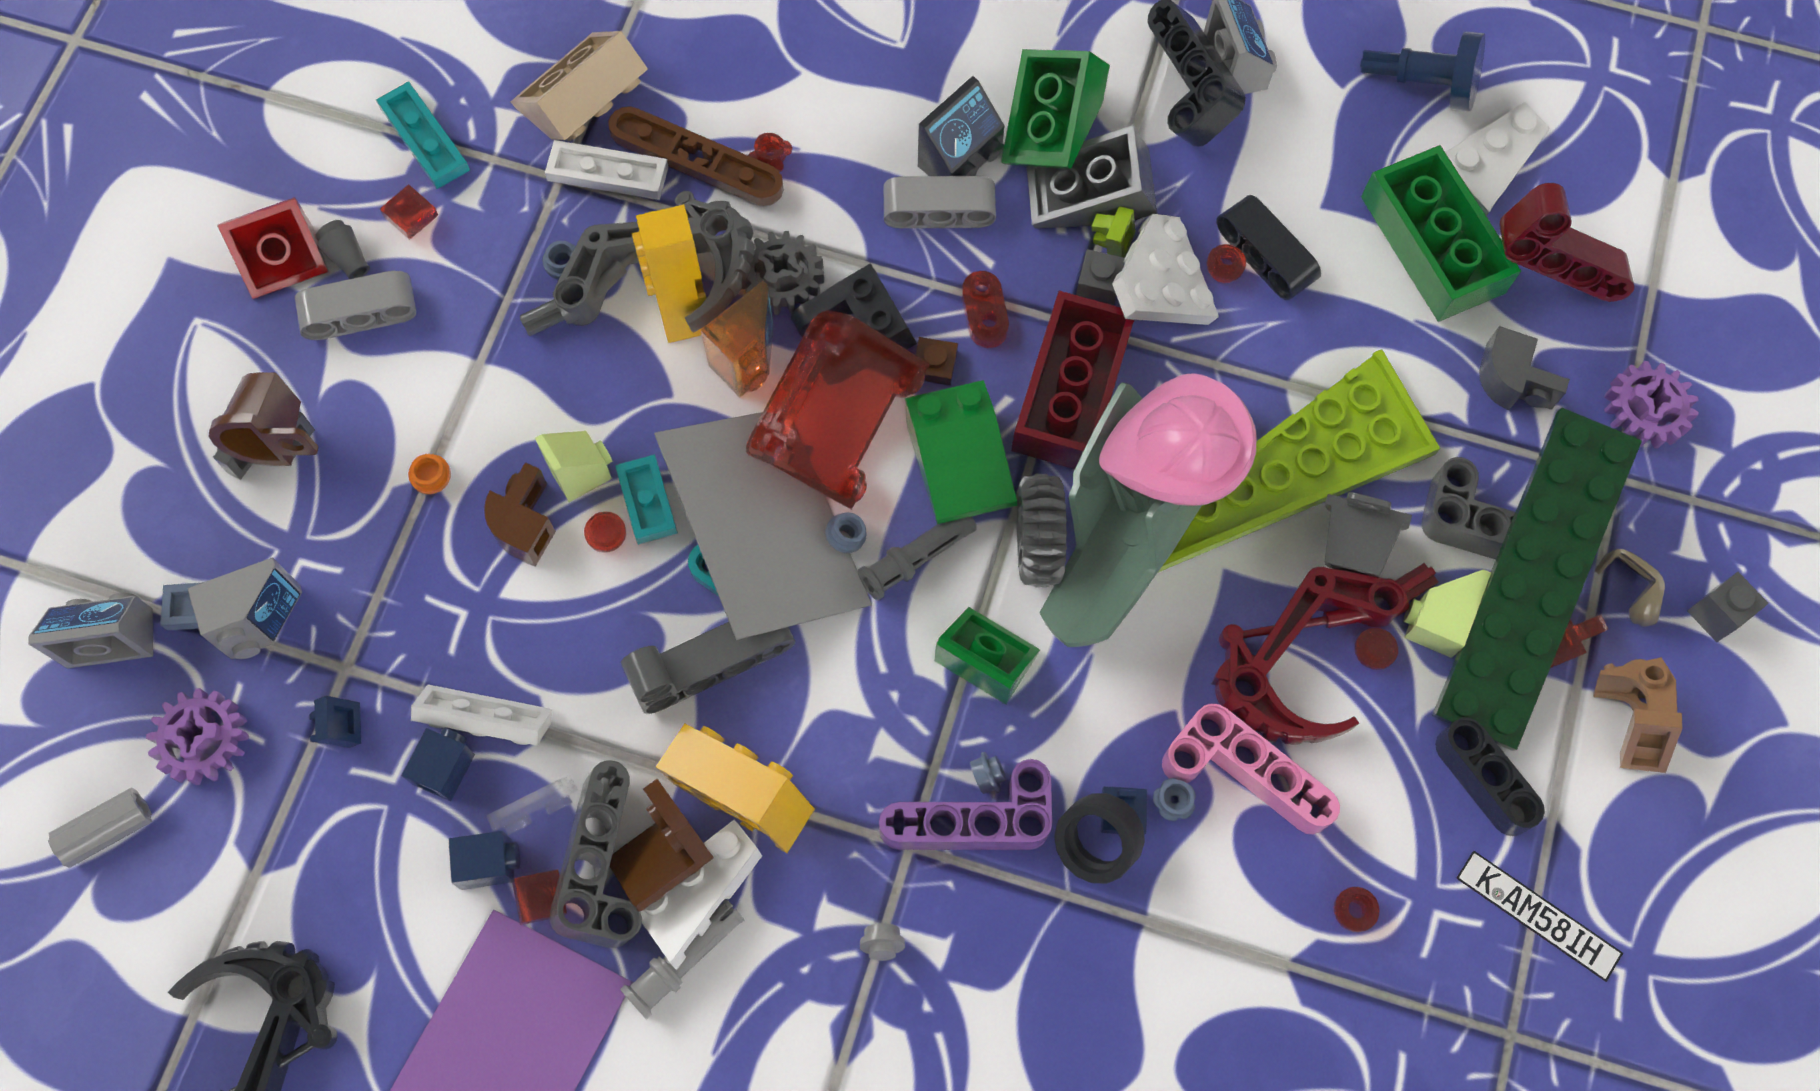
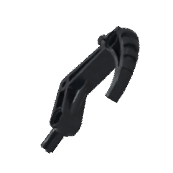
M265 941L249 943L245 949L241 946L222 952V955L210 958L199 964L167 992L173 998L184 1000L194 989L210 980L224 976H245L256 982L273 999L238 1085L229 1091H281L289 1063L313 1048L329 1049L337 1041V1031L335 1028L328 1026L326 1008L333 997L335 983L329 981L328 974L319 963V956L310 949H304L295 953V946L290 942L275 941L268 946ZM301 975L304 979V988L297 997L291 998L288 992L289 984L295 977ZM302 1027L308 1033V1041L294 1050L300 1028Z

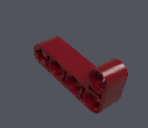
M1544 183L1538 185L1500 219L1499 226L1504 253L1511 262L1603 301L1614 302L1623 300L1634 291L1635 285L1627 254L1619 248L1571 228L1572 220L1566 192L1560 184Z

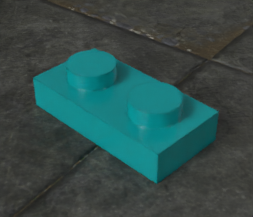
M655 454L615 465L637 544L678 534Z

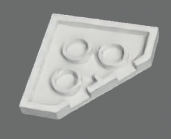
M1159 214L1150 215L1142 222L1138 239L1132 243L1123 261L1125 265L1112 283L1125 319L1211 324L1219 315L1213 302V295L1208 289L1200 270L1199 260L1194 255L1184 224L1181 222L1180 217Z

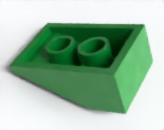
M1022 49L1001 163L1071 169L1103 104L1110 65L1090 51Z
M984 380L905 398L908 433L937 524L1017 506V498L996 414Z

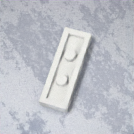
M554 140L545 169V176L547 181L660 200L668 171L667 159Z
M427 685L411 706V721L425 723L434 728L446 727L466 731L475 736H491L511 740L520 745L531 744L538 746L551 724L552 709L433 685Z

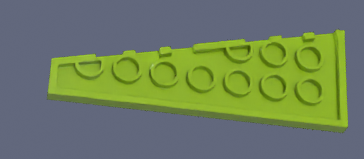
M1381 349L1374 352L1368 360L1356 369L1350 370L1328 390L1318 394L1295 415L1289 416L1257 440L1255 459L1245 479L1233 492L1224 498L1201 506L1159 572L1326 502L1328 494L1340 496L1436 455L1441 448L1384 351Z

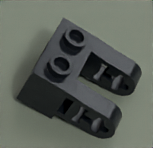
M871 263L795 309L791 315V320L799 335L804 338L819 334L851 314H854L864 331L826 354L818 362L817 367L828 385L841 384L877 362L882 361V363H885L917 344Z

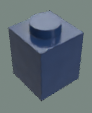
M426 728L401 776L412 785L451 801L475 754L465 745L467 738L447 728H443L441 733H437Z
M503 831L448 838L451 883L459 889L465 890L515 882L514 869L520 868L519 847L517 842H512L511 838Z

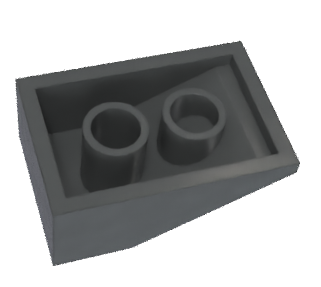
M1134 125L1084 141L1071 169L1026 166L1031 218L1034 228L1092 226L1096 214L1115 216L1119 206L1133 209L1135 220L1157 214L1149 148Z

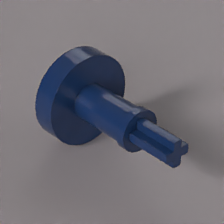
M1464 32L1457 55L1414 51L1411 48H1402L1401 53L1364 50L1360 64L1361 73L1397 76V82L1400 83L1409 81L1451 86L1450 109L1471 111L1476 99L1483 66L1485 33Z

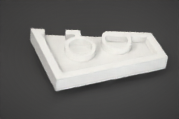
M1523 102L1445 152L1486 216L1550 129L1526 102Z
M735 820L704 842V845L714 857L711 861L664 894L661 899L640 911L642 924L676 970L685 960L684 952L697 934L702 937L712 924L709 918L721 902L725 899H731L762 857L758 848Z

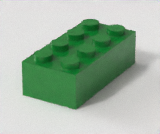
M1441 145L1372 172L1361 198L1438 322L1506 294L1520 274L1521 269L1516 263L1506 258L1501 238Z

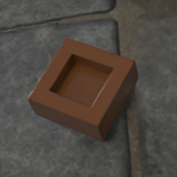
M919 337L912 369V379L951 386L958 343Z

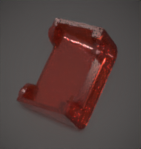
M828 310L822 311L812 320L764 408L748 439L746 453L774 470L852 510L855 503L863 497L867 488L865 472L858 468L864 454L894 398H905L910 394L917 393L924 383V374L929 364L852 315Z

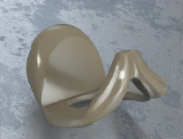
M1615 549L1607 553L1599 562L1595 572L1600 574L1614 559L1618 558L1646 579L1649 584L1630 606L1629 616L1632 623L1641 627L1657 624L1665 590L1661 574L1648 562L1630 551Z

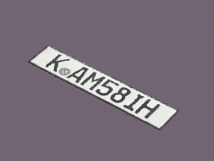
M1476 851L1471 853L1456 877L1460 882L1605 982H1607L1623 955V952Z

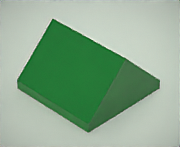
M968 607L939 637L936 643L934 661L1007 705L1040 649Z

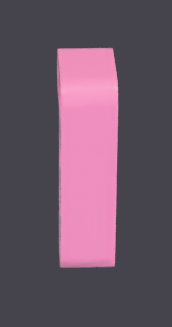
M1211 703L1199 709L1172 742L1162 759V768L1165 775L1169 779L1175 778L1186 783L1195 779L1206 764L1212 760L1298 830L1306 834L1322 832L1337 819L1340 813L1338 798L1331 790L1220 704ZM1205 719L1214 721L1219 726L1220 735L1210 736L1202 730L1201 721ZM1236 747L1250 749L1255 758L1254 763L1246 764L1240 761L1235 752ZM1183 751L1190 754L1194 760V768L1186 769L1179 766L1175 761L1174 753ZM1272 774H1280L1285 777L1289 784L1288 792H1280L1274 788L1271 783ZM1302 791L1304 795L1298 799L1299 801L1296 804L1291 800ZM1313 804L1321 808L1317 818L1312 817L1310 814Z

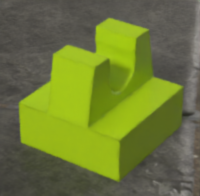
M1119 206L1115 216L1096 214L1091 226L1092 231L1096 232L1093 243L1107 248V254L1125 258L1136 232L1134 210Z

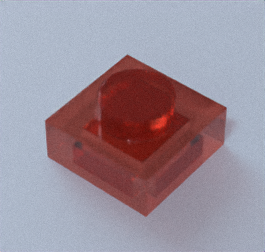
M409 184L380 208L383 217L409 240L438 216L436 208Z
M558 869L517 877L512 880L520 925L550 919V911L560 876ZM566 904L563 907L564 916L567 914Z

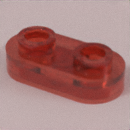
M973 272L965 278L962 285V301L969 335L973 342L981 347H997L1005 341L1009 328L1001 283L990 272ZM984 285L988 290L978 291L975 287ZM992 320L996 324L989 327L984 325L983 321Z

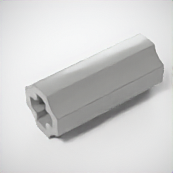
M131 787L49 832L48 843L53 854L57 856L62 865L71 868L152 822V813L139 792Z

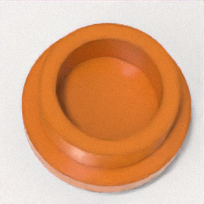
M423 454L412 462L408 477L411 485L418 492L435 494L448 485L451 478V470L446 460L441 456Z

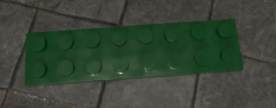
M1564 408L1556 412L1491 570L1489 581L1465 646L1456 655L1432 716L1450 724L1460 718H1471L1478 721L1498 745L1512 751L1518 749L1642 440Z

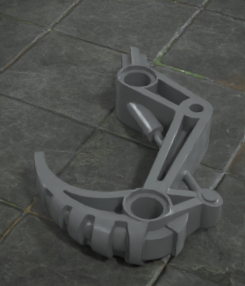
M683 191L676 196L675 203L677 206L685 205L696 253L711 252L715 261V279L710 294L697 310L685 317L687 324L694 333L718 317L728 307L733 298L735 299L743 287L742 282L747 280L751 271L749 264L754 259L755 245L751 241L753 237L751 223L732 208L728 201L705 203L696 200L692 192ZM637 222L598 224L589 226L584 230L553 292L554 299L520 315V320L529 336L564 320L568 325L573 323L578 326H584L592 323L597 318L607 291L627 273L625 268L629 264L639 263L632 233L639 231ZM726 230L723 234L715 236L718 232ZM582 298L578 303L573 304L575 300Z

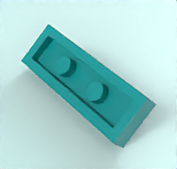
M409 81L376 99L380 110L436 189L470 171L464 157Z

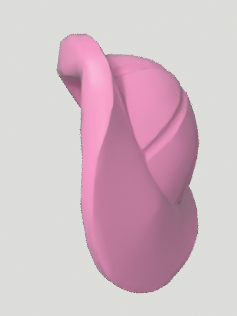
M1184 374L1161 384L1125 414L1107 438L1100 453L1099 464L1107 474L1121 484L1145 496L1176 505H1207L1233 492L1247 476L1256 455V429L1253 419L1242 399L1226 385L1204 375Z

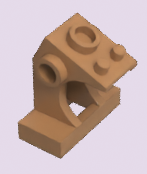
M1662 657L1646 661L1635 659L1619 667H1615L1613 663L1605 665L1604 670H1600L1593 697L1621 700L1630 704L1633 710L1620 751V768L1666 773L1682 731V713L1677 712L1675 677ZM1645 698L1647 703H1643L1639 699Z

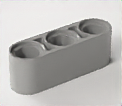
M894 177L888 179L883 186L884 222L893 228H982L990 226L996 220L995 183L988 177Z
M387 271L301 290L295 296L300 334L309 340H324L403 323L411 320L417 314L411 278L403 271Z

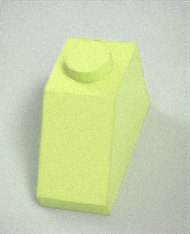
M587 431L541 434L535 438L549 470L568 502L612 479L607 465L613 461L601 440L594 444Z
M1484 569L1430 588L1420 600L1413 599L1403 620L1409 624L1404 638L1450 658L1456 655L1465 646L1491 572Z

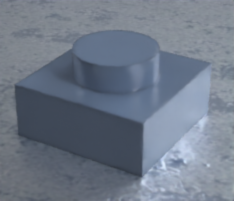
M201 583L163 585L160 626L166 630L199 628L187 588Z

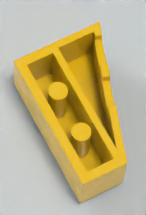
M685 205L636 215L639 231L632 233L647 294L648 296L656 295L668 343L714 333L712 322L693 333L685 319L686 316L697 310L707 298L703 289L702 275Z
M684 723L656 765V768L677 787L717 811L720 809L742 821L740 825L753 832L754 829H757L766 834L776 844L777 848L788 853L815 810L790 781L793 774L775 762L771 761L768 767L757 762L759 757L741 744L736 743L734 748L723 744L725 739L706 726H702L699 731Z

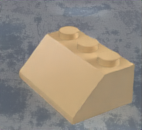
M622 31L592 32L510 102L550 139L571 141L585 131L586 127L584 124L593 116L600 117L609 111L613 106L612 100L621 92L626 94L637 87L641 82L639 77L648 68Z

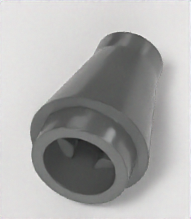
M333 220L323 225L315 235L318 240L317 247L349 279L363 277L368 273L370 266L365 261L350 225H345L342 220Z

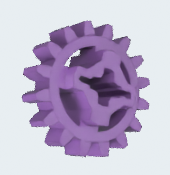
M1644 361L1638 368L1634 365L1628 366L1622 374L1619 373L1610 383L1612 387L1604 396V398L1611 401L1604 409L1605 413L1615 414L1616 419L1610 424L1612 428L1622 426L1625 429L1623 433L1630 436L1634 435L1637 439L1642 440L1640 447L1648 440H1651L1654 449L1659 448L1665 442L1669 445L1674 444L1693 427L1691 422L1699 413L1691 408L1698 401V396L1688 395L1686 392L1692 386L1691 382L1681 384L1677 380L1681 373L1678 370L1674 371L1671 375L1665 373L1666 367L1664 363H1660L1655 370H1652L1648 361Z
M196 688L192 699L183 692L177 694V705L172 706L167 702L162 704L166 712L163 718L152 717L151 721L159 727L157 732L146 734V739L157 744V746L148 751V755L155 760H160L156 766L158 770L165 774L170 773V778L180 783L187 778L194 785H200L203 775L212 781L218 780L217 769L220 767L229 771L234 769L229 760L232 755H244L245 752L237 747L238 741L249 739V734L238 729V727L244 725L247 719L242 714L235 713L239 708L236 703L230 699L225 700V697L215 690L208 697V693L201 688ZM212 711L219 714L224 725L215 723V717L211 715ZM172 748L180 749V756L184 758V763L176 758Z

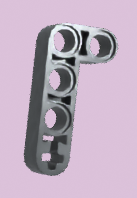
M1451 458L1444 463L1430 483L1421 521L1423 532L1429 539L1435 542L1496 560L1515 512L1474 500L1479 480V472L1476 466L1466 458ZM1447 477L1455 478L1461 487L1452 485ZM1438 512L1448 515L1453 524L1444 522ZM1479 524L1487 526L1493 536L1485 534L1480 529Z
M727 622L663 653H659L656 646H646L637 649L621 660V666L641 709L645 714H652L786 652L793 647L796 641L789 627L736 640L730 623Z
M606 760L600 762L593 768L583 784L550 911V923L557 934L607 948L623 946L639 932L642 925L641 913L637 911L631 902L603 895L630 785V776L627 769L617 761ZM607 778L609 779L608 786L612 790L605 797L603 803L597 802L601 798L604 783L600 780ZM596 818L604 824L605 835L595 836L591 834L585 825L586 819ZM585 860L589 862L595 871L594 878L583 879L579 877L574 868L575 861ZM574 903L582 909L584 914L582 923L573 924L565 918L563 913L565 904ZM610 914H618L625 919L627 924L625 934L619 935L610 930L608 926V916Z

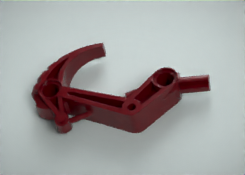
M1423 563L1394 581L1391 578L1385 579L1326 567L1312 568L1293 594L1275 625L1243 630L1238 625L1230 624L1222 630L1219 636V643L1226 650L1225 662L1220 666L1211 685H1216L1215 693L1219 704L1231 711L1253 730L1262 733V737L1269 742L1275 743L1277 739H1281L1284 744L1298 745L1302 742L1318 743L1351 731L1359 724L1355 716L1348 720L1331 724L1316 723L1299 717L1281 702L1266 675L1303 628L1319 625L1332 628L1355 623L1380 628L1387 626L1395 617L1409 609V601L1438 584L1439 581L1434 576L1436 574L1435 570L1432 567L1428 568ZM1374 597H1380L1387 601L1390 610L1379 608L1374 601ZM1317 611L1324 612L1322 617L1312 618ZM1268 635L1256 655H1252L1243 639ZM1235 682H1248L1253 687L1254 695H1242L1237 690Z

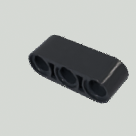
M1247 195L1217 217L1216 223L1221 235L1280 298L1284 300L1292 299L1321 277V269L1314 256L1257 197Z
M1460 718L1437 736L1435 745L1439 757L1501 833L1508 836H1517L1537 826L1543 820L1545 809L1541 798L1478 721L1471 718ZM1454 733L1462 735L1467 740L1468 750H1463L1456 745L1453 737ZM1482 768L1488 769L1494 774L1496 786L1490 785L1484 780ZM1511 803L1518 805L1522 809L1525 817L1524 822L1518 821L1513 817L1510 809Z

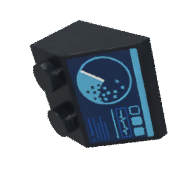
M974 76L969 78L919 123L917 167L928 176H975L978 169L986 161H994L1004 148L1005 125L979 80Z

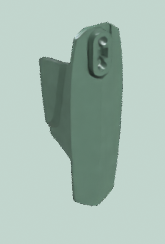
M1124 382L1120 383L1073 472V486L1069 493V503L1074 524L1076 548L1065 566L1062 581L1060 584L1054 585L1039 612L1051 633L1067 647L1087 646L1110 638L1171 555L1202 506L1176 505L1145 496L1121 484L1101 468L1099 457L1107 438L1125 414L1142 400L1138 392L1130 384Z

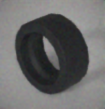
M1092 793L1076 801L1058 820L1054 834L1056 851L1064 866L1076 877L1090 883L1107 884L1121 878L1139 859L1145 843L1143 825L1135 810L1124 800L1108 793ZM1096 815L1107 820L1116 829L1121 838L1123 849L1121 855L1116 860L1103 861L1092 856L1083 847L1077 830V824L1082 817Z

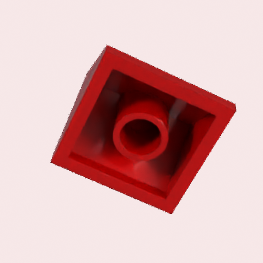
M296 197L217 225L252 299L329 272L322 251L317 247L318 240L315 237L316 234L313 226Z

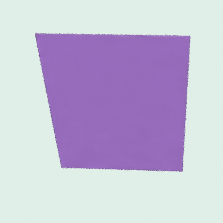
M493 909L390 1091H575L626 997L620 988L624 985L630 986L633 982Z

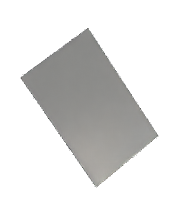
M787 407L654 433L736 640L872 605L866 589L859 578L851 554L837 551L826 539L825 529L834 515Z

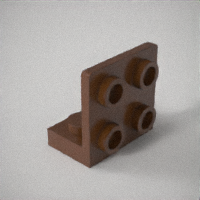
M658 779L643 788L653 803L646 810L655 823L614 852L609 866L630 901L639 912L661 899L664 894L690 875L695 874L702 866L714 858Z

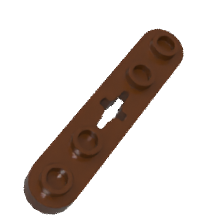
M621 107L610 116L608 122L611 137L615 143L641 155L667 159L668 167L756 205H772L782 197L784 191L782 175L778 169L635 107ZM698 150L702 151L703 159L697 157L694 162L690 161L689 153L695 155Z

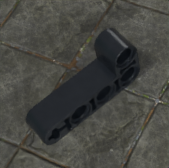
M1160 0L1150 9L1147 23L1190 89L1170 110L1167 124L1173 133L1193 146H1204L1241 113L1245 106L1246 97L1194 17L1172 0Z

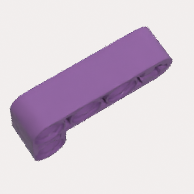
M1027 759L1018 763L1010 778L1009 802L891 803L880 814V838L885 845L897 850L1037 849L1044 844L1052 827L1050 771L1039 760ZM1025 774L1034 775L1039 779L1041 788L1035 792H1027L1020 787L1018 778ZM918 816H924V836H917ZM937 817H947L954 823L955 830L949 835L940 836L933 832L930 824ZM981 817H990L996 821L999 830L994 835L984 836L976 830L974 823ZM1025 817H1033L1040 822L1042 832L1036 836L1026 835L1020 829L1019 821ZM894 818H903V823L907 826L904 827L902 835L894 834V828L891 827L894 824Z

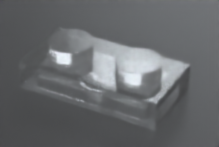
M567 775L486 815L493 832L505 828L509 835L530 825L532 821L529 815L543 808H546L549 815L573 803L569 795L577 792L578 789L571 775Z

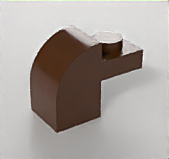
M525 462L520 472H516L510 477L506 485L505 497L491 490L489 491L485 501L484 514L487 525L499 545L513 557L536 567L556 531L548 517L532 510L546 488L547 482L539 468Z

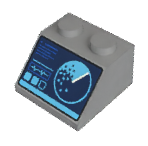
M1212 0L1204 29L1205 35L1244 94L1268 89L1272 75L1276 71L1277 62L1274 52L1268 50L1264 40L1265 33L1261 20H1256L1251 5L1242 0Z
M273 557L187 588L201 636L230 659L251 658L260 653V649L272 645L302 594L300 584Z
M117 593L109 596L108 600L94 602L87 599L69 600L65 606L48 608L30 633L28 644L67 669L153 657V608L131 593Z

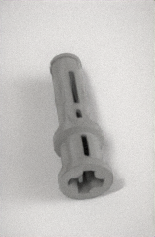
M725 899L709 918L712 924L701 937L697 934L685 950L686 958L677 970L666 956L663 959L658 956L649 962L650 968L630 986L624 985L620 988L621 992L646 1020L652 1015L651 1009L670 991L677 992L681 988L680 985L683 983L681 978L735 927L745 921L742 915L732 908L733 905Z

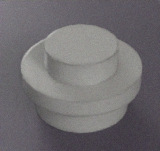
M879 923L869 925L864 929V936L860 939V950L869 954V957L873 960H891L896 957V953L901 952L905 948V939L900 936V928L893 924Z

